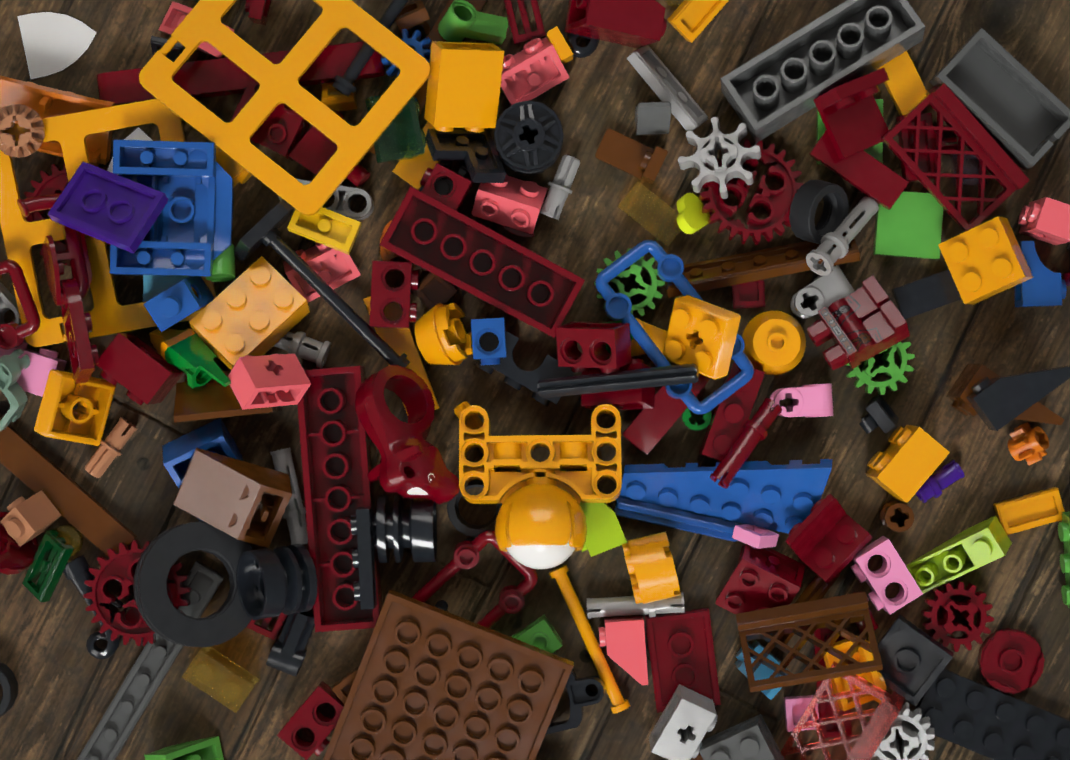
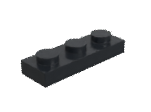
M372 506L359 507L356 509V515H351L352 535H357L358 548H353L352 562L353 568H359V581H354L355 601H360L361 610L374 609L377 606Z

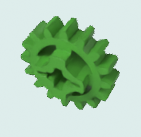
M618 250L614 252V261L621 257ZM643 256L633 263L628 270L616 276L618 279H627L629 275L635 277L634 283L644 290L632 288L629 292H625V285L620 283V280L614 277L609 281L616 286L618 293L625 294L629 299L638 294L646 297L641 303L632 305V315L633 311L637 310L641 317L644 316L643 307L647 306L653 310L656 307L652 302L653 297L661 299L663 296L660 292L656 291L657 287L665 285V281L657 280V269L652 268L655 262L654 257L645 261ZM605 258L603 260L606 266H609L611 263H613L608 258ZM642 267L645 268L650 276L651 286L644 283L641 277ZM597 269L596 273L599 274L603 269ZM600 293L596 296L597 299L603 298Z
M900 341L880 352L879 354L883 353L881 358L884 362L883 366L876 365L873 367L875 359L872 357L863 361L861 369H859V366L854 369L851 368L847 372L846 377H856L857 380L854 383V387L859 388L865 384V393L871 394L875 387L879 395H885L886 386L891 391H897L896 382L906 383L908 380L903 375L904 372H910L914 369L907 365V360L915 358L914 354L906 353V349L911 346V343H901ZM896 350L899 355L898 366L894 362V352ZM877 373H883L890 377L880 382L871 380Z

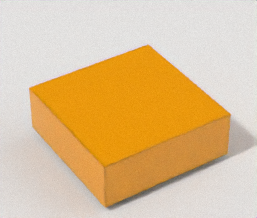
M557 26L549 30L546 38L554 46L562 64L565 65L573 60V53Z

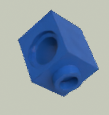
M505 318L471 319L473 359H481V366L501 364L500 358L507 357ZM488 332L496 334L499 339L498 347L491 352L483 350L480 345L482 335Z

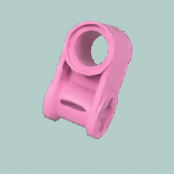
M832 383L776 389L769 398L775 402L772 407H775L777 404L780 405V400L785 399V397L792 399L793 403L787 406V411L786 407L781 406L782 412L778 416H805L806 418L834 416Z

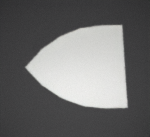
M40 12L17 16L30 79L60 72L76 62L88 49L97 33L82 21L65 14Z

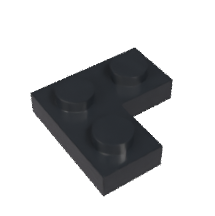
M435 129L427 130L425 140L433 161H464L473 183H504L507 173L489 130H484V132L480 133L470 132L465 129H454L452 132H442Z

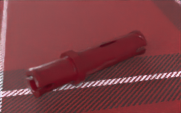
M769 398L763 400L762 405L752 419L744 423V430L715 471L711 473L710 478L714 482L717 479L720 480L718 485L722 488L727 489L730 482L759 441L767 437V430L782 412L780 405L777 404L775 407H772L775 403Z

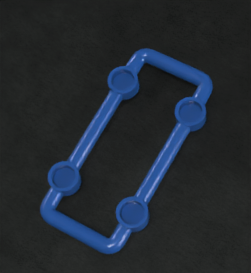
M644 240L603 269L597 275L595 284L598 292L606 301L605 312L607 316L614 321L630 323V334L656 367L672 366L631 314L632 303L629 297L622 293H615L608 282L649 252L658 262L657 274L659 278L665 282H673L683 296L689 295L700 300L703 299L682 274L684 264L681 258L673 254H667L656 241ZM737 333L731 358L741 369V372L704 400L699 401L691 391L692 383L665 386L667 394L672 398L681 399L688 409L699 415L710 412L747 384L753 377L754 366L743 352L745 347L743 338Z

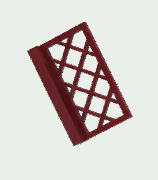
M945 83L933 86L926 93V96L881 138L964 232L978 226L1016 189H1021L1030 181ZM928 104L937 112V126H920L921 111ZM914 119V125H907ZM943 120L949 127H943ZM902 129L914 130L913 149L901 148L893 137ZM920 130H936L935 150L919 149ZM943 131H954L958 136V150H942ZM964 144L970 151H964ZM906 153H913L912 159ZM919 153L935 154L934 173H923L918 167ZM941 154H958L957 174L940 173ZM964 155H975L980 161L979 175L963 174ZM986 169H987L992 175H985ZM928 177H934V184ZM940 177L956 178L955 197H945L939 191ZM963 178H979L978 198L962 197ZM985 179H996L1004 190L996 198H984ZM948 200L955 201V207ZM961 201H977V215L969 223L961 215ZM984 202H990V203L984 208Z

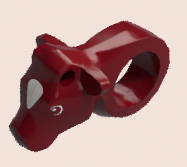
M389 365L364 380L356 392L355 409L362 426L381 455L380 464L367 474L369 481L373 482L379 479L380 485L386 492H397L405 498H428L438 504L452 500L459 493V480L456 475L447 469L438 448L426 441L434 420L435 404L432 393L425 381L411 369L399 365ZM384 388L393 391L401 398L408 413V423L400 421L391 413L384 398Z

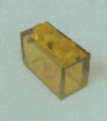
M210 646L199 650L182 678L235 713L244 705L260 679Z

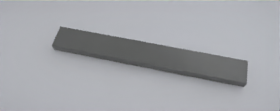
M197 560L188 574L189 578L182 584L183 587L192 588V591L183 594V598L191 603L188 606H180V610L186 616L201 618L225 576ZM156 634L155 643L150 644L149 641L147 642L77 760H116L184 647L183 645L167 641L158 634Z

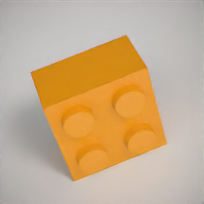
M997 216L938 244L964 304L974 305L1034 278L1007 218Z
M906 425L904 428L899 426L888 439L891 444L883 453L878 451L867 464L870 469L866 473L891 496L905 503L910 501L950 453L921 427Z

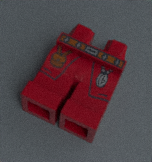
M873 275L862 282L863 286L852 294L835 301L828 308L824 307L819 310L820 319L807 328L808 335L815 346L818 347L830 339L835 343L834 346L822 352L832 370L848 363L854 369L861 365L862 361L872 358L910 336L907 321L894 303L889 300L888 295Z

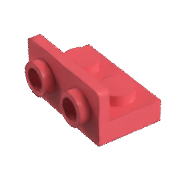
M546 37L529 41L524 45V49L515 55L508 54L504 56L501 89L511 106L518 102L532 100L570 78L554 46Z
M317 242L315 246L305 251L303 249L295 251L333 290L361 276L350 254H345ZM286 261L283 262L285 274L292 286L308 303L320 297Z

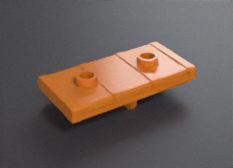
M0 75V110L9 105L21 104L32 108L39 114L41 119L115 106V102L103 101L74 92L62 91ZM113 130L90 134L86 137L85 141L90 164L98 166L99 163L104 165L110 160ZM58 141L44 142L37 150L38 152L63 157L61 144Z

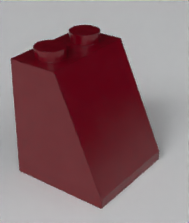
M570 0L565 32L639 48L658 42L663 37L667 27V20L664 18L666 8L656 0Z

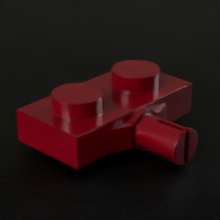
M932 113L921 114L920 126H933ZM905 115L896 117L897 123H898ZM914 119L907 125H914ZM902 129L898 133L899 146L901 148L913 149L914 130ZM920 130L919 149L935 150V131ZM942 138V150H957L958 144H951L957 142V138ZM906 153L912 159L913 153ZM919 153L918 167L923 173H934L935 154ZM901 161L902 178L907 181H917L918 179Z

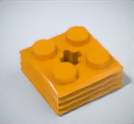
M689 295L675 298L663 355L669 362L677 365L696 364L699 374L714 380L727 376L741 316Z
M51 369L34 431L44 437L99 446L116 385L104 379L90 377L88 382L75 384L73 373ZM76 404H78L77 409H73V407Z

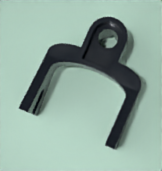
M572 669L566 684L570 699V717L568 720L550 722L545 735L577 728L581 724L584 715L583 706L597 704L605 694V685L600 677L590 676L577 679L575 671ZM594 684L597 686L598 691L591 692L587 689V686Z

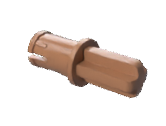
M120 417L106 439H101L100 447L85 465V470L93 477L100 478L115 457L122 455L121 449L138 428L131 422L128 423L125 418Z

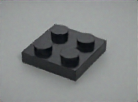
M899 615L878 643L883 670L877 672H880L883 676L886 686L916 706L953 658L954 653Z

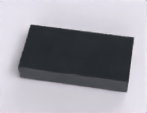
M949 269L892 289L897 307L904 319L962 299Z

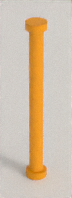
M567 565L560 566L549 572L551 579L555 578L600 679L605 685V690L612 703L610 707L612 713H619L629 708L630 703L628 699L624 700L567 575L569 571Z

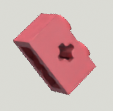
M1048 197L1029 202L1028 206L1025 205L1019 215L1018 224H1021L1019 233L1052 245L1070 242V205Z
M295 353L239 357L228 375L231 381L230 387L242 410L298 405L311 385Z

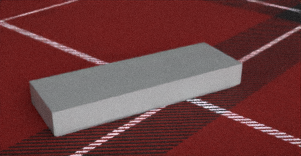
M649 45L637 49L626 58L660 100L671 103V113L686 131H694L708 120V116Z

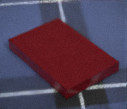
M709 608L685 610V613L656 614V617L649 618V615H644L657 713L664 711L679 684L712 699L714 706L721 705Z

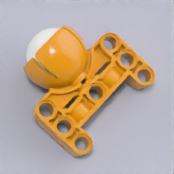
M602 404L594 409L591 416V435L491 436L490 419L485 409L472 405L462 411L459 419L460 492L465 500L472 504H502L495 524L496 542L501 551L509 552L516 561L524 566L534 569H548L566 561L574 551L583 549L587 536V523L580 503H610L615 501L621 493V416L616 407L610 404ZM603 414H610L615 419V424L607 429L602 428L597 424L598 417ZM475 415L481 416L484 419L481 428L472 430L466 426L470 417ZM603 446H609L614 449L616 455L610 461H603L597 456L598 450ZM537 447H545L549 450L550 455L545 461L538 462L531 457L533 450ZM471 448H481L484 451V456L480 461L470 462L467 460L466 455ZM561 469H587V471H561ZM496 470H521V472H496ZM605 478L611 479L615 482L616 489L610 494H603L597 488L599 481ZM472 480H480L484 483V488L478 495H470L466 491L468 483Z

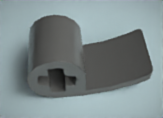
M646 102L635 106L636 135L669 134L671 120L670 102Z

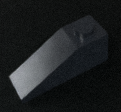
M1070 366L995 377L991 380L985 377L971 387L973 393L966 398L988 429L998 431L1070 378Z

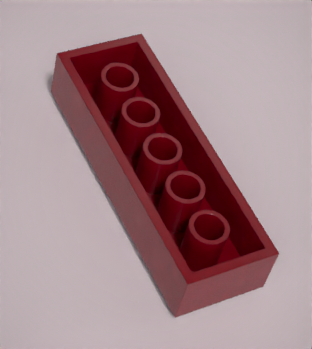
M411 186L380 243V246L553 338L556 336V327L562 325L585 281L581 277Z

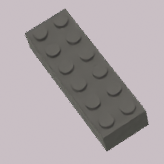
M847 0L720 78L721 91L741 122L746 124L747 131L755 143H758L816 107L813 100L839 85L873 72L923 41L925 25L907 0Z

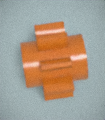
M1026 422L1014 428L1015 431L1009 434L1011 439L1008 440L1007 446L1015 460L1022 461L1026 459L1027 464L1030 466L1041 461L1042 457L1047 455L1046 449L1049 448V439L1041 427L1037 426L1031 429L1029 423Z

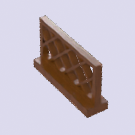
M866 591L735 614L750 693L883 670ZM864 621L866 627L859 637L845 630L849 623ZM827 627L834 632L825 643L813 636L817 629ZM795 633L801 638L791 648L780 641L785 634ZM840 635L853 642V645L846 654L832 647ZM763 639L768 644L759 654L748 647L747 641ZM807 641L821 648L813 659L799 652ZM774 647L788 654L780 665L766 658ZM859 647H862L872 653L873 660L860 663L851 657ZM827 652L840 659L835 667L826 668L819 664ZM794 658L807 665L802 673L797 674L786 670V667ZM761 663L774 671L768 679L756 681L754 679L753 673Z

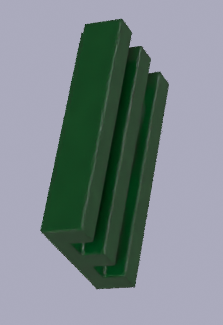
M56 530L46 531L33 558L35 560L30 565L22 582L40 602L50 601L74 550L71 545H65L66 540L63 537L58 538L59 533Z

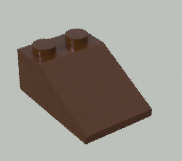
M967 364L946 397L953 401L951 407L965 416L969 414L975 417L978 414L966 398L973 393L971 387L985 377L991 380L1001 376L983 364ZM1036 402L1014 418L1015 420L1062 425L1065 420L1039 402Z

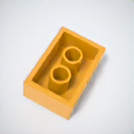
M261 256L191 319L189 323L199 338L232 370L239 357L247 355L263 356L309 314L310 310L307 300Z

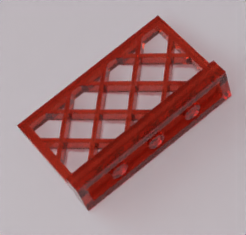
M833 662L830 668L835 667L838 663ZM858 675L842 677L848 681L850 691L835 694L830 683L831 679L822 680L780 752L783 758L789 754L800 753L802 760H808L806 751L821 748L825 760H831L827 747L844 744L847 757L843 760H871L900 713L905 697L894 691L892 694H889ZM825 689H826L828 695L822 696V694L824 693V691H825ZM871 694L881 701L877 708L862 710L858 696ZM853 697L857 712L840 715L836 700ZM830 701L835 716L818 719L815 710L816 704ZM811 714L813 721L806 722ZM871 716L869 721L866 722L865 717ZM859 718L863 731L861 734L847 736L843 721ZM837 723L841 738L825 741L821 726ZM815 727L819 742L803 745L800 731ZM796 740L797 746L791 747ZM851 742H855V744L853 745V747H852V749H851L850 743H851Z

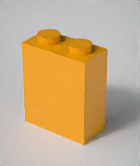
M432 41L424 119L435 130L442 132H452L454 128H465L467 131L480 133L484 132L485 128H496L504 50L494 43Z

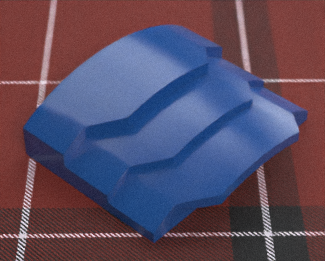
M113 140V173L163 192L169 201L134 254L110 245V274L211 277L213 261L231 246L233 224V178L217 163L215 143Z

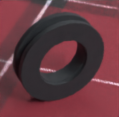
M202 521L177 525L158 535L142 553L134 575L135 601L146 624L165 640L189 647L214 646L238 635L252 619L244 611L239 599L236 570L242 553L251 551L253 548L248 542L238 540ZM197 550L211 553L222 561L229 574L230 581L229 593L224 604L218 611L203 618H193L182 614L173 606L167 592V578L173 564L179 557L190 551Z

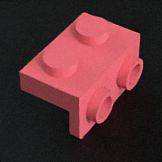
M507 174L504 183H480L472 215L533 234L548 188L539 186L532 181H523L508 176Z

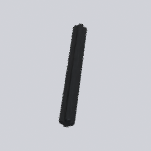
M692 363L612 373L540 379L537 383V390L542 398L688 384L698 382L699 370L696 364Z

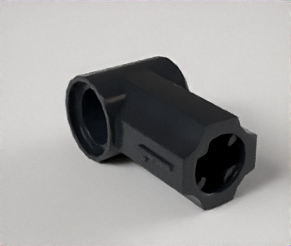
M306 611L288 615L279 639H276L266 662L267 666L297 677L307 653L305 648L315 627L314 615Z

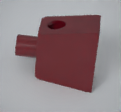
M331 109L343 120H345L341 113H339L337 110ZM312 126L288 156L317 175L337 151V145ZM358 163L347 176V179L359 188L368 180L371 174Z

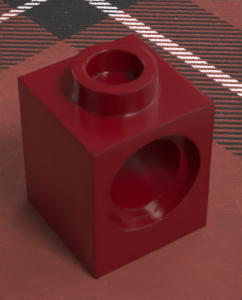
M436 163L434 169L428 167L420 181V185L424 187L421 191L422 193L459 212L473 185L472 181ZM442 178H449L453 181V190L448 195H440L436 192V183Z

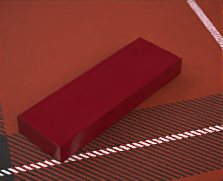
M827 129L809 153L814 159L888 210L892 208L909 183L864 150L840 159Z

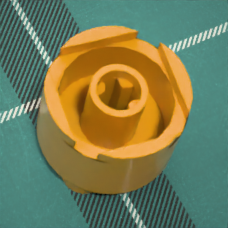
M666 531L631 539L627 543L622 544L636 604H646L681 595Z

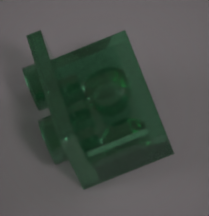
M382 95L371 96L365 99L367 113ZM413 96L374 143L377 163L413 159L424 154L426 137L423 130L420 129L418 119L420 106L416 97Z

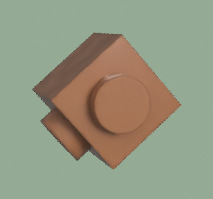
M41 490L26 500L21 496L7 506L9 513L0 522L5 527L7 533L21 547L46 531L62 515Z

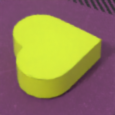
M686 193L678 199L676 204L679 212L677 224L684 233L694 234L709 224L708 221L711 215L709 212L702 213L704 205L695 194Z

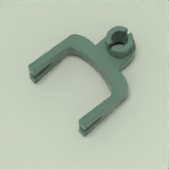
M16 349L10 355L0 357V390L10 403V409L0 421V432L8 427L11 421L14 422L21 417L28 400L26 393L17 383L21 371L28 368L31 363L27 354L22 358H18L24 353L21 349Z

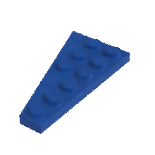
M820 459V464H802V460H790L789 465H771L768 461H745L727 489L718 485L720 480L717 479L714 482L710 478L711 473L715 471L720 462H716L715 467H699L698 463H686L685 467L668 468L665 464H630L624 467L619 497L789 534L790 530L797 523L803 522L811 514L812 507L821 499L832 470V459Z

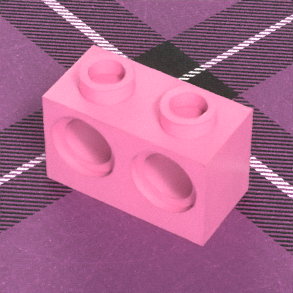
M885 536L864 547L852 559L855 564L851 566V569L860 583L866 581L872 592L868 596L878 611L883 608L884 611L891 615L923 595L891 541ZM873 555H880L883 560L881 568L876 571H870L868 560ZM897 582L900 587L898 595L894 598H887L885 595L887 585Z

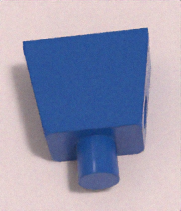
M188 276L145 302L144 306L159 330L163 332L204 307L215 298L201 276ZM191 287L195 289V291L198 294V297L194 294Z

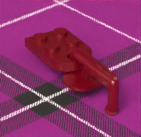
M61 193L33 196L23 200L19 198L17 199V205L23 216L28 217L31 212L51 209ZM62 225L67 253L56 254L52 235L45 237L43 258L51 294L56 306H61L74 383L78 384L88 382L95 371V365L99 364L97 347L95 344L90 345L89 332L93 331L90 312L84 313L82 299L87 295L91 284L92 270L85 234ZM63 263H70L73 278L60 280V275H64Z

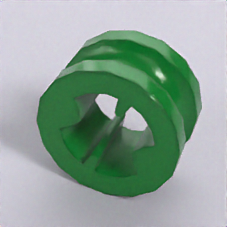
M688 407L682 413L684 424L695 431L706 428L712 419L710 411L702 415L704 420L702 424L697 425L695 421L693 425L688 420L692 416Z

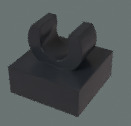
M878 394L869 400L865 408L869 413L859 423L864 431L868 434L880 426L886 434L895 428L899 418L882 396Z

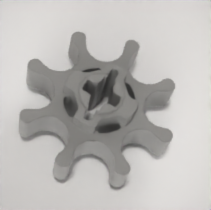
M712 117L713 132L708 137H697L691 130L686 132L688 144L696 146L697 151L689 157L680 156L678 163L681 170L696 168L700 171L698 177L691 182L694 192L699 193L706 182L714 181L720 185L721 198L727 199L728 191L726 184L729 180L741 178L747 185L753 184L752 172L744 170L742 165L746 160L760 159L761 150L758 145L744 148L739 144L740 140L747 135L745 123H740L734 133L724 134L720 131L718 117ZM718 149H721L723 155L721 167L718 166L717 162Z

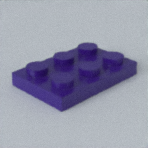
M82 162L48 212V215L56 223L134 254L169 200L163 192Z

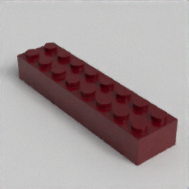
M364 366L304 370L311 385L297 406L308 547L317 574V597L313 606L315 632L374 628L383 607L380 564L376 545L374 544L377 606L374 609L361 610L360 601H355L354 581H359V568H353L352 550L353 548H358L357 535H352L351 515H356L357 508L372 506L373 518L375 513L373 482H370L367 476L372 470L370 437L362 426L355 409L356 392L365 380Z

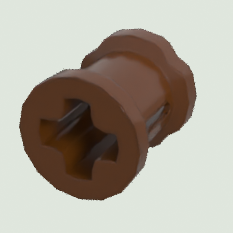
M898 501L885 503L879 512L882 524L896 532L908 530L914 522L912 509ZM894 509L903 513V516L898 518V524L890 520V516L895 515Z

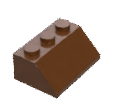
M223 371V372H224V374L228 377V375H229V373H230L231 371ZM186 375V382L176 383L174 423L282 411V406L242 410L230 385L224 387L214 379H211L203 386L193 389L187 384Z

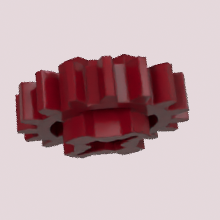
M956 580L955 587H952L949 582L943 584V591H939L936 588L932 589L935 595L934 599H924L930 605L929 610L921 611V614L929 619L922 624L923 628L933 630L929 636L935 640L940 638L939 643L945 647L950 643L951 649L954 652L959 651L960 644L968 651L972 650L971 642L973 640L982 644L983 641L979 635L982 632L990 634L991 630L985 625L986 622L994 621V617L986 614V611L993 608L992 604L982 602L987 595L982 591L974 594L976 586L971 583L964 589V583L960 580ZM953 595L968 596L961 601H953L950 598ZM940 606L941 618L937 620V612ZM950 607L960 611L961 620L965 625L954 620L955 616ZM978 612L977 622L974 625V614ZM954 631H962L965 635L952 637L947 634H952Z

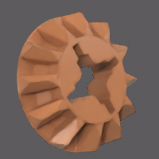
M13 104L1 108L0 150L5 155L17 158L27 157L35 153L42 145L45 137L44 123L39 114L32 108L21 104ZM15 121H18L19 127L30 129V132L21 134L18 141H16L15 135L5 133V130L14 127Z

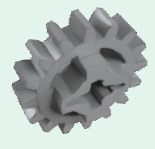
M894 701L891 703L890 710H887L882 705L879 706V716L871 713L869 715V722L871 724L864 725V734H866L864 736V746L869 747L868 756L870 758L878 756L877 760H929V752L927 750L931 751L935 748L934 741L932 740L935 738L934 728H930L931 721L929 716L921 718L922 712L919 707L913 712L910 711L908 702H905L903 708H898ZM896 729L899 730V735L902 737V745H900L899 739H897Z

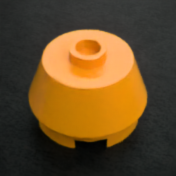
M438 303L415 323L417 347L424 359L430 364L460 365L463 360L468 358V355L473 354L472 332L466 334L464 325L460 318L466 316L456 303L448 305Z
M766 311L756 315L746 325L742 334L745 343L743 352L753 364L754 369L763 371L767 375H780L789 372L798 365L805 353L806 337L802 326L794 317L782 311Z

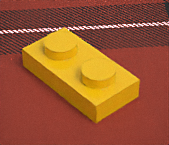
M322 207L318 213L312 216H305L295 209L287 229L289 232L349 255L362 225L357 220Z

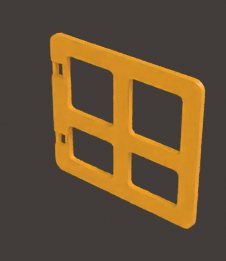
M200 0L174 30L162 48L153 55L140 71V84L146 91L205 138L215 143L219 149L298 212L305 216L315 215L430 75L428 61L352 0H313L323 9L322 14L283 61L279 64H273L222 23L223 16L237 0ZM342 28L352 31L400 70L399 76L356 126L348 124L299 84V79ZM179 42L185 49L172 62L166 55ZM203 42L212 45L260 84L258 91L232 122L226 123L173 81L174 75ZM279 104H286L337 145V151L311 183L307 185L300 183L251 144V137Z
M158 99L42 119L45 127L43 143L58 141L61 144L68 182L82 162L90 164L85 141L86 137L90 134L153 123L158 126L161 141L186 142L181 118ZM15 123L14 127L9 128V130H5V133L15 135L16 141L19 140L21 134L30 132V129L19 127L18 123ZM0 150V225L8 259L16 261L22 268L41 321L37 332L25 337V340L33 347L67 342L61 324L63 323L62 316L49 318L44 313L31 251L34 245L44 243L46 236L52 235L54 241L64 240L62 225L51 219L28 222L17 205V199L20 198L12 156L5 155ZM85 234L92 270L90 289L94 308L88 311L91 315L93 331L89 332V338L157 326L145 308V302L122 305L118 302L113 274H110L107 244ZM201 276L214 298H216L214 282ZM14 287L21 324L27 322ZM191 287L194 294L198 297V294L195 291V289ZM207 305L190 314L189 316H187L179 322L189 321L193 319Z

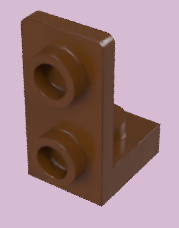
M607 129L597 149L595 158L652 185L668 151L658 146L654 150L617 131Z

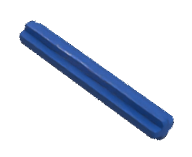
M622 497L617 498L614 508L616 516L728 541H737L732 538L735 525H740L736 522Z

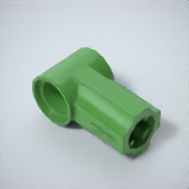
M454 0L440 21L438 31L448 42H462L466 37L502 45L506 39L508 21L507 17L479 12L468 1Z

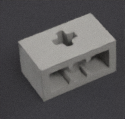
M679 684L649 735L651 752L668 760L695 759L702 747L703 737L706 732L713 730L717 722L718 715L713 700Z

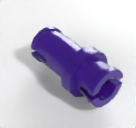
M951 460L926 480L916 492L917 497L923 503H926L932 497L938 498L942 495V490L965 477L963 470L955 460Z

